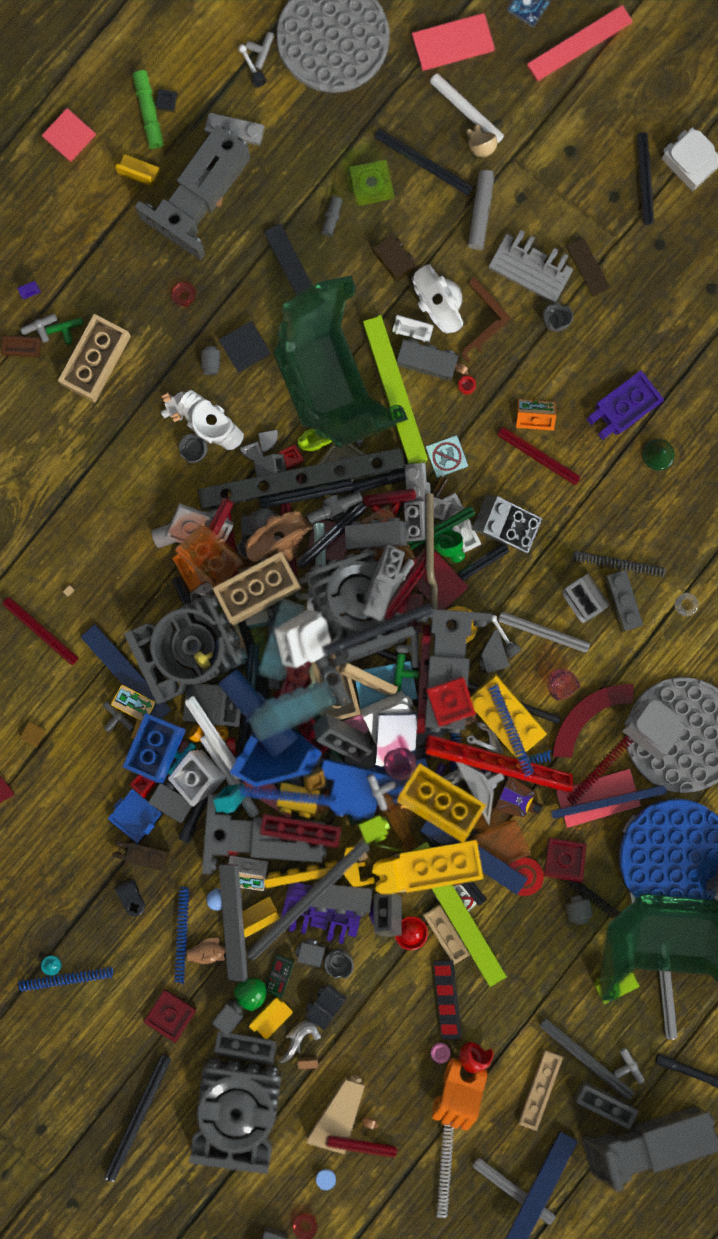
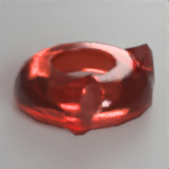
M187 282L177 284L172 290V299L179 306L189 307L196 297V289ZM188 291L189 297L185 300L180 299V293Z
M306 663L297 667L300 671L298 678L293 674L294 667L288 666L287 680H290L295 685L307 682L309 669Z
M309 1214L299 1215L293 1223L295 1235L299 1239H313L318 1230L316 1217ZM303 1221L310 1223V1231L302 1230L301 1223Z

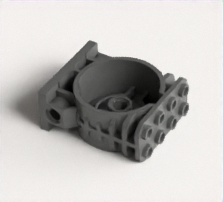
M368 548L360 552V555L350 554L344 557V560H332L324 567L317 565L311 568L310 572L304 574L302 582L303 584L308 583L310 587L306 590L307 594H313L314 599L311 602L314 606V611L320 612L322 618L327 622L329 635L332 637L331 642L341 640L385 622L384 619L381 621L374 619L368 622H359L371 618V616L363 613L366 604L364 600L379 561L374 560V556L377 555L376 550ZM346 577H350L351 579L343 583L338 591L341 581ZM338 591L337 597L331 598V595L336 594ZM396 612V614L394 615V617H397V616H399V615H401V614L398 613V612ZM405 623L381 633L382 635L379 634L361 642V645L357 643L334 654L336 657L332 660L334 666L338 667L402 643L415 634L413 626L407 627Z
M207 593L205 596L197 598L193 602L187 603L183 607L167 614L157 625L147 623L124 633L157 704L168 702L174 697L185 693L187 684L206 682L246 663L248 655L245 649L240 647L238 640H240L236 630H232L229 624L230 621L214 593ZM189 613H193L195 620L208 624L218 638V652L214 659L215 664H213L211 657L208 660L211 667L207 670L201 669L194 659V654L201 651L204 655L212 652L214 655L216 641L212 632L207 627L201 624H194ZM172 623H174V625H175V627H176V629H177V632L175 633V635H174V637H173V640H172V650H173V654H174V656L176 657V659H177L180 663H182L183 665L188 666V667H195L196 672H197V674H198L199 677L196 676V674H195V672H194L193 670L186 669V668L182 667V666H181L180 664H178V663L176 662V660L174 659V657H173V655H172V652H171V647H170V646H171V638H172V635H173V633H174V628H173ZM192 640L197 642V649L195 651L190 648ZM161 672L170 679L165 681Z
M209 1058V1061H205L198 1101L200 1129L193 1136L189 1163L268 1174L272 1142L268 1135L274 1125L282 1076V1072L278 1070L279 1067L267 1066V1068H262L256 1063H248V1066L240 1065L239 1061L229 1060L226 1063L221 1062V1059ZM230 1088H242L251 1092L257 1098L260 1104L266 1105L269 1108L258 1106L253 1096L243 1090H230L224 1093L218 1099V1101L209 1100L206 1098H216L221 1092ZM237 1108L241 1110L242 1114L236 1117L232 1115L231 1110ZM209 1120H215V1123L218 1126V1128L225 1134L231 1136L245 1135L248 1132H250L254 1128V1126L263 1127V1129H256L252 1134L241 1139H232L220 1134L214 1127L213 1123H210ZM211 1144H212L213 1146H215L216 1148H218V1149H215V1148L211 1149ZM253 1149V1154L244 1153L246 1151Z

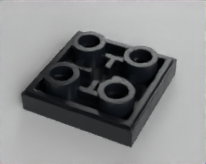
M252 321L219 339L220 344L238 373L271 355Z

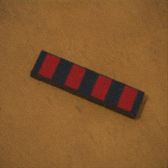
M435 960L433 964L441 1039H460L462 1034L454 960Z

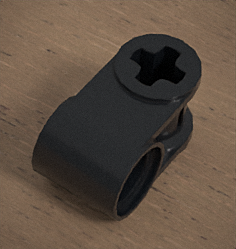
M133 878L114 887L128 915L135 917L144 912L145 903ZM133 902H134L135 905H136V904H139V906H140V907L137 909V911H136V910H133V911H132V909H131V907L134 906V905H133Z

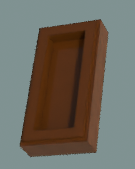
M2 336V356L40 358V337Z

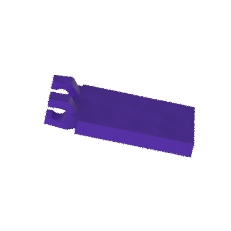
M639 371L599 401L595 407L596 411L586 420L592 425L602 417L608 426L598 435L604 440L612 433L615 435L621 434L662 403L664 399L644 373Z

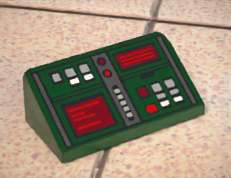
M276 954L266 984L267 993L282 999L295 962L294 959Z

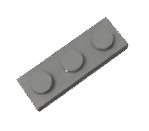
M209 113L205 127L206 134H210L215 126L218 125L220 128L225 127L230 130L232 136L236 139L239 137L246 143L260 146L264 125Z

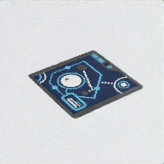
M513 0L507 11L533 28L551 1Z

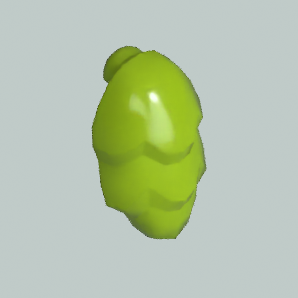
M319 425L309 429L298 438V445L304 451L319 450L322 446L332 442L338 434V427L335 425Z

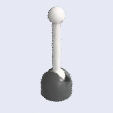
M492 615L491 622H494L506 642L505 653L508 658H511L522 650L517 643L508 640L497 622V616Z

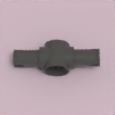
M359 491L345 497L333 495L323 501L321 508L306 514L311 525L325 518L327 520H337L346 514L349 507L362 502L363 499Z
M322 656V659L316 660L321 670L320 674L331 693L335 694L342 708L346 705L343 699L348 704L352 700L346 692L345 684L334 665L330 664L327 657ZM331 673L338 676L337 683L333 685L327 682V677Z

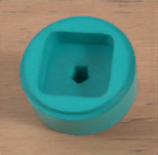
M55 955L47 956L41 964L42 971L49 976L57 974L62 967L61 960Z

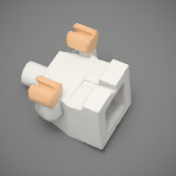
M181 391L174 397L169 393L162 395L167 408L161 411L164 418L170 416L174 418V422L183 419L184 414L178 409V403L186 392Z

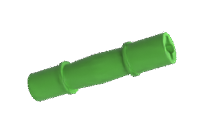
M147 71L134 72L132 76L145 124L143 128L146 132L149 148L162 147L164 143L151 95L153 91L150 87Z

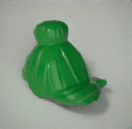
M449 529L434 537V549L442 556L450 557V560L454 563H458L465 558V553L462 550L463 536L459 532Z

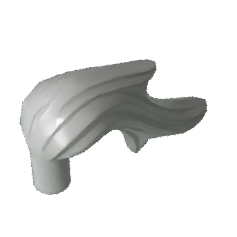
M308 1019L300 1022L286 1036V1038H291V1042L287 1052L279 1060L280 1063L288 1061L295 1052L300 1053V1043L306 1034L311 1033L314 1040L321 1038L315 1023Z

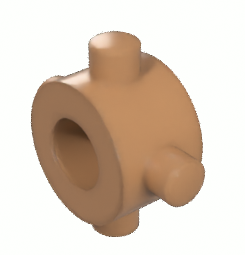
M460 363L456 364L455 371L462 376L469 374L466 366Z
M370 1117L362 1119L364 1126L370 1129L378 1127L375 1119Z

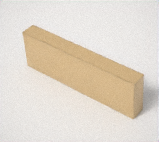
M348 663L341 665L338 671L340 674L387 696L396 694L398 687Z
M440 905L423 914L450 960H454V965L470 955Z

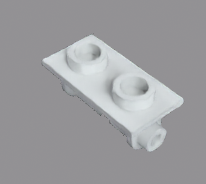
M397 315L393 332H396L397 335L402 334L423 340V342H429L434 325Z

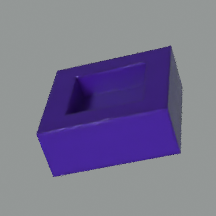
M35 281L17 288L23 299L41 293Z

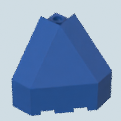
M290 726L298 739L273 758L257 737L252 734L230 773L254 787L311 773L322 752Z

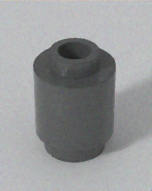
M206 346L204 350H201V370H203L204 375H217L218 370H220V351L216 350L214 346Z

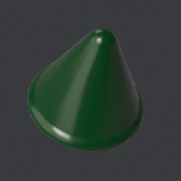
M654 439L648 442L642 454L645 464L657 471L669 468L675 457L673 447L663 439Z

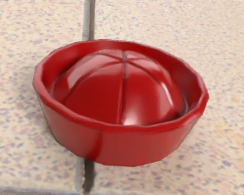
M414 916L405 917L402 919L401 936H395V939L402 948L416 950L426 943L428 929L420 918Z

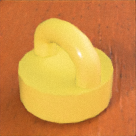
M198 651L194 654V659L201 669L207 670L211 667L208 660L213 656V653L209 652L204 655L201 651Z

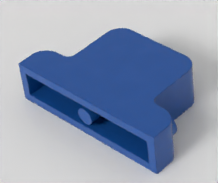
M322 758L320 767L324 770V777L332 780L328 798L332 795L333 802V798L336 796V804L334 803L331 806L330 802L329 806L334 811L333 814L338 816L349 814L352 815L353 819L363 821L364 818L368 819L374 815L377 800L372 795V789L367 779L368 775L374 774L379 787L394 781L396 787L386 793L394 791L398 786L399 777L397 775Z

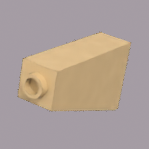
M355 1075L344 1078L307 1138L308 1144L345 1154L346 1150L327 1147L325 1141L328 1135L343 1138L350 1137L365 1082L361 1081L362 1078Z

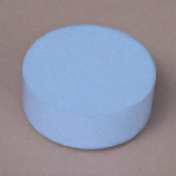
M330 1169L320 1170L316 1177L318 1187L323 1190L333 1188L336 1182L334 1172Z

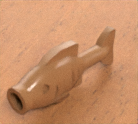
M219 938L205 939L192 949L187 950L188 962L210 964L217 960L224 961L226 946L219 945Z

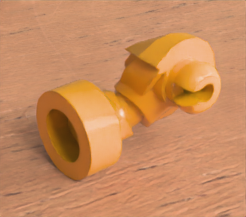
M198 723L192 727L188 734V739L194 743L201 742L200 738L205 735ZM215 725V729L223 741H226L229 736L228 729L223 725Z

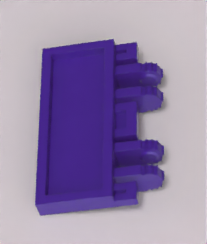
M301 882L289 883L281 918L313 888V885ZM310 906L301 914L305 916L301 927V934L305 935L309 917H312L310 926L325 930L329 921L331 924L327 940L331 941L333 939L334 927L337 924L342 926L338 941L340 944H343L347 926L350 927L348 935L356 937L361 916L354 915V911L347 910L346 914L334 913L335 909L328 908L327 912L315 911V907ZM296 920L290 925L289 931L293 932L295 930Z

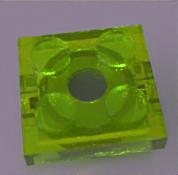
M387 159L349 167L357 206L394 198Z

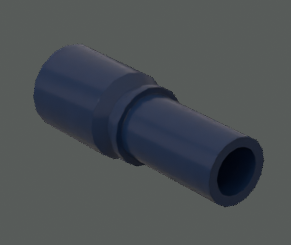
M238 669L219 684L220 688L247 719L245 722H249L252 725V733L273 758L298 739L277 710L269 708V702L259 692L254 690Z

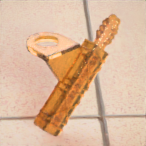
M388 793L382 794L388 806V810L385 811L386 816L396 833L404 852L413 850L417 844L408 825L416 813L405 806L399 808L398 805H393L394 800H392L391 795Z

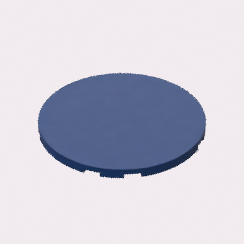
M678 798L656 802L636 815L623 835L619 850L621 875L630 893L646 907L667 915L692 913L713 901L714 898L704 891L706 890L707 882L714 878L717 873L718 816L697 802Z

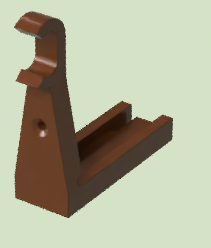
M475 277L469 281V286L500 321L496 320L463 350V359L470 363V358L466 356L467 352L472 348H477L478 352H482L481 345L510 321L509 315Z

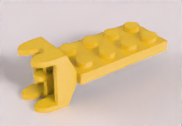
M477 840L400 853V857H388L376 861L372 873L380 875V880L376 883L375 889L382 894L397 893L404 889L408 893L484 879Z
M357 844L346 846L344 856H346ZM337 860L328 861L326 866L320 867L318 864L307 865L304 870H300L299 867L288 869L287 873L283 874L280 871L270 872L264 879L265 888L322 878L338 862ZM356 861L344 873L353 887L375 883L374 877L360 879L358 867L366 866L365 862L357 863Z

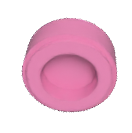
M436 1043L431 1048V1056L435 1062L445 1063L450 1058V1049L445 1043Z

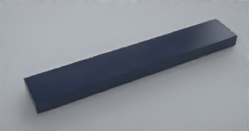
M96 625L92 626L81 636L82 640L124 686L155 702L150 713L151 715L162 719L172 710L165 702L156 703L146 680Z
M664 785L552 809L549 810L550 817L555 819L665 794L666 788Z
M427 820L420 829V831L441 845L461 842ZM478 845L482 872L517 895L528 878Z
M559 1131L505 1239H529L578 1141Z

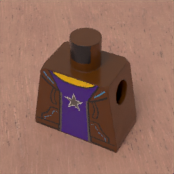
M507 776L493 809L525 818L528 811L538 815L542 804L533 800L535 796L534 791L513 777Z

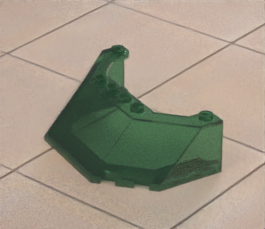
M352 276L320 281L284 303L282 307V312H284L283 321L279 323L277 334L279 343L278 347H275L274 356L301 424L306 428L314 429L315 433L324 439L329 438L339 448L395 427L408 420L405 410L401 405L396 404L387 408L368 396L347 343L341 323L346 301L352 298L356 292Z
M641 894L636 901L623 910L607 926L599 981L601 1001H616L620 996L619 983L623 982L634 969L710 975L718 982V901Z

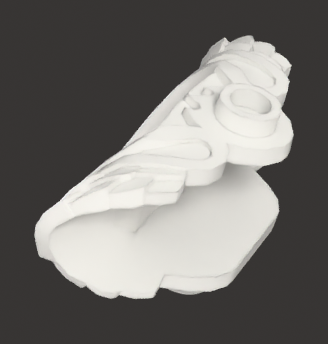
M430 264L420 268L412 277L414 289L420 299L418 302L420 309L423 312L427 311L431 319L441 331L445 333L458 331L463 327V321L458 312L462 303L460 287L443 276L439 277ZM437 293L443 297V301L439 305L434 304L432 300L433 296Z
M193 390L186 392L181 397L178 409L189 422L187 424L188 427L209 444L213 442L227 450L235 449L241 444L244 436L243 432L223 414L225 411L219 405H212ZM207 415H215L217 418L215 425L207 424Z

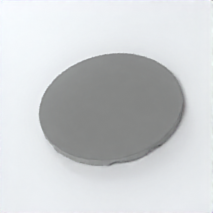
M289 0L279 19L277 44L284 65L298 81L318 91L343 92L361 86L372 78L382 66L389 47V26L383 9L377 0Z
M689 677L671 678L651 686L636 700L628 717L634 715L636 712L634 708L639 701L642 700L644 702L646 699L651 698L652 700L660 701L673 711L678 720L686 727L666 756L660 760L651 755L638 743L628 738L632 744L627 742L630 746H627V750L634 766L648 781L656 786L664 785L666 790L673 792H695L718 782V688L705 681Z

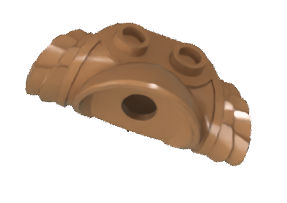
M298 511L288 512L282 516L272 515L266 520V526L258 529L248 539L246 544L247 557L251 562H256L282 552L289 562L296 557L299 550V542L303 539V535L312 530L313 527L304 515ZM280 532L285 537L276 541L274 534Z

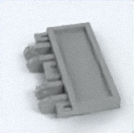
M521 230L512 246L510 244L514 237L506 234L488 269L546 300L556 303L573 271L572 268L566 266L563 273L560 272L569 255L564 254L560 259L558 267L551 265V262L558 253V250L554 248L545 264L543 262L547 257L546 254L534 248L529 255L527 254L535 237H529L523 250L518 247V244L524 237V231Z

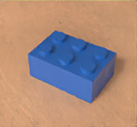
M145 713L123 768L155 782L164 783L186 729Z

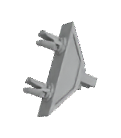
M456 762L458 765L457 770L442 776V778L447 781L449 780L452 784L466 780L474 798L486 804L481 814L484 815L489 825L493 789L497 787L496 783L504 779L503 775L496 772L490 773V771L483 772V770L477 767Z

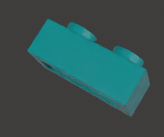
M243 783L228 785L221 790L213 799L217 812L231 813L236 810V807L245 798V795L241 797L240 794L241 785L243 794Z

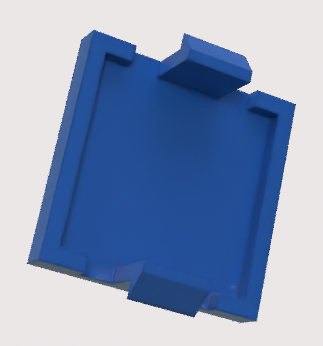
M132 789L124 799L120 798L113 806L115 811L109 816L108 820L138 843L145 834L148 835L155 827L153 824L161 816L162 812L150 805L149 801Z

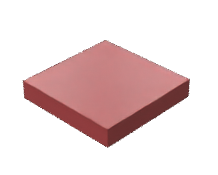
M68 108L42 135L49 144L70 162L96 136L95 132Z

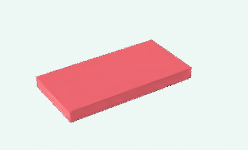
M484 13L412 33L422 71L489 53L495 49Z
M630 769L597 778L598 781L593 779L595 784L592 783L593 786L587 784L590 789L586 788L587 792L582 789L585 795L581 794L582 798L577 795L580 800L575 799L577 803L573 802V805L636 791ZM580 783L573 785L572 791H575V788H578ZM555 790L560 808L572 805L567 797H570V794H573L572 792ZM639 800L563 816L568 828L641 806Z

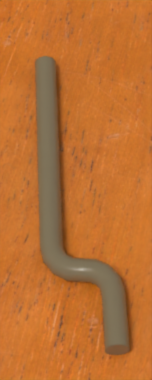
M426 494V575L430 585V604L433 610H438V586L434 577V494Z

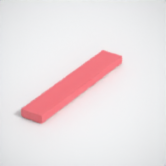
M622 5L527 64V67L536 81H539L632 23V19Z

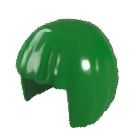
M251 977L237 984L234 989V996L241 1007L254 1011L261 1007L265 1001L266 986L260 979Z

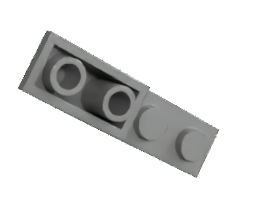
M425 463L405 465L406 489H414L416 497L414 500L404 503L407 541L426 540V494H430V483L426 481Z
M389 544L386 546L370 582L364 600L366 604L363 613L379 621L384 618L391 590L396 584L405 552Z

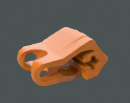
M452 1058L449 1060L444 1072L443 1095H438L434 1099L432 1119L437 1121L441 1119V1123L444 1125L450 1124L451 1127L457 1129L460 1126L461 1129L468 1131L478 1118L487 1080V1070L474 1073L471 1078L463 1081L460 1077L461 1063L458 1059Z

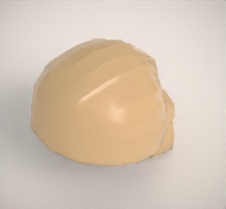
M477 124L474 126V132L471 129L466 130L470 138L469 147L476 157H487L494 152L497 147V137L494 133L481 132V127Z

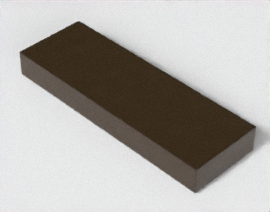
M582 238L568 245L566 248L592 297L610 289L585 239Z

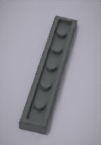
M220 864L219 872L228 980L244 982L248 980L239 865Z

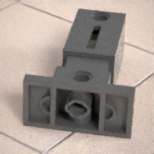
M216 125L178 178L177 183L179 187L170 200L167 202L163 199L156 210L147 202L143 204L138 201L135 209L139 218L196 258L202 260L205 252L201 244L202 241L196 237L198 233L197 225L207 211L210 213L214 211L218 202L224 197L250 160L248 144L239 137L236 139L232 136L231 131L227 128H220Z
M433 610L432 614L416 620L417 623H427L428 620H431L430 635L434 636L433 657L430 656L428 659L427 689L464 677L468 687L469 659H465L466 638L471 636V624L474 623L473 626L485 627L486 624L491 622V613ZM446 622H453L455 630L447 629ZM426 691L425 727H428V731L441 732V728L447 729V733H460V730H465V718L438 727Z
M208 795L202 874H211L213 870L217 869V857H214V854L229 855L230 851L251 853V857L316 862H322V858H326L327 846H311L306 842L260 835L262 817H254V821L232 820L233 815L217 814L218 812L213 801L217 795ZM306 821V822H312V823H317V824H323V825H325V822ZM218 829H222L225 832L223 840H219L216 837Z
M691 1106L631 1126L632 1132L617 1137L611 1134L596 1138L589 1134L582 1136L591 1174L616 1192L624 1190L622 1183L631 1181L632 1174L647 1169L655 1173L718 1152V1135L714 1132L713 1116L708 1111L697 1106Z

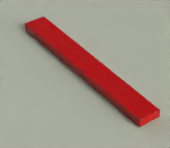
M428 735L426 738V754L569 793L573 790V774L531 763L534 772L525 777L524 775L531 771L525 773L523 771L530 767L521 769L528 764L522 766L520 764L526 761L518 762L519 759L432 735Z

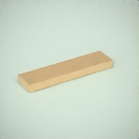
M544 1049L518 1121L519 1125L537 1131L563 1059L562 1055Z

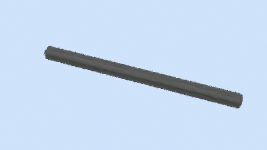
M363 840L360 841L246 952V956L251 960H255L369 850V845Z

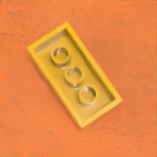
M495 673L475 690L470 697L477 714L517 758L524 753L515 754L523 749L514 751L521 746L512 748L518 743L511 744V742L517 739L511 741L509 739L516 735L508 737V735L514 732L508 734L506 732L513 728L505 730V728L511 725H503L510 721L502 723L507 718H500L507 714L499 716L504 711H497L503 707H496L502 703L494 705L500 701H493V699L499 696L492 698L498 692L490 694V692L496 689L489 691V688L498 684L497 687H500V694H503V701L506 702L504 705H507L506 708L509 709L507 712H510V716H512L511 719H513L514 726H516L515 730H518V737L522 741L521 744L524 745V751L527 752L545 737L547 733Z
M420 763L397 799L398 803L464 843L486 807V804Z

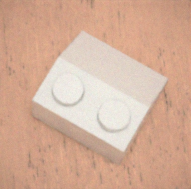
M203 750L189 751L168 780L187 802L194 806L216 791L226 776Z

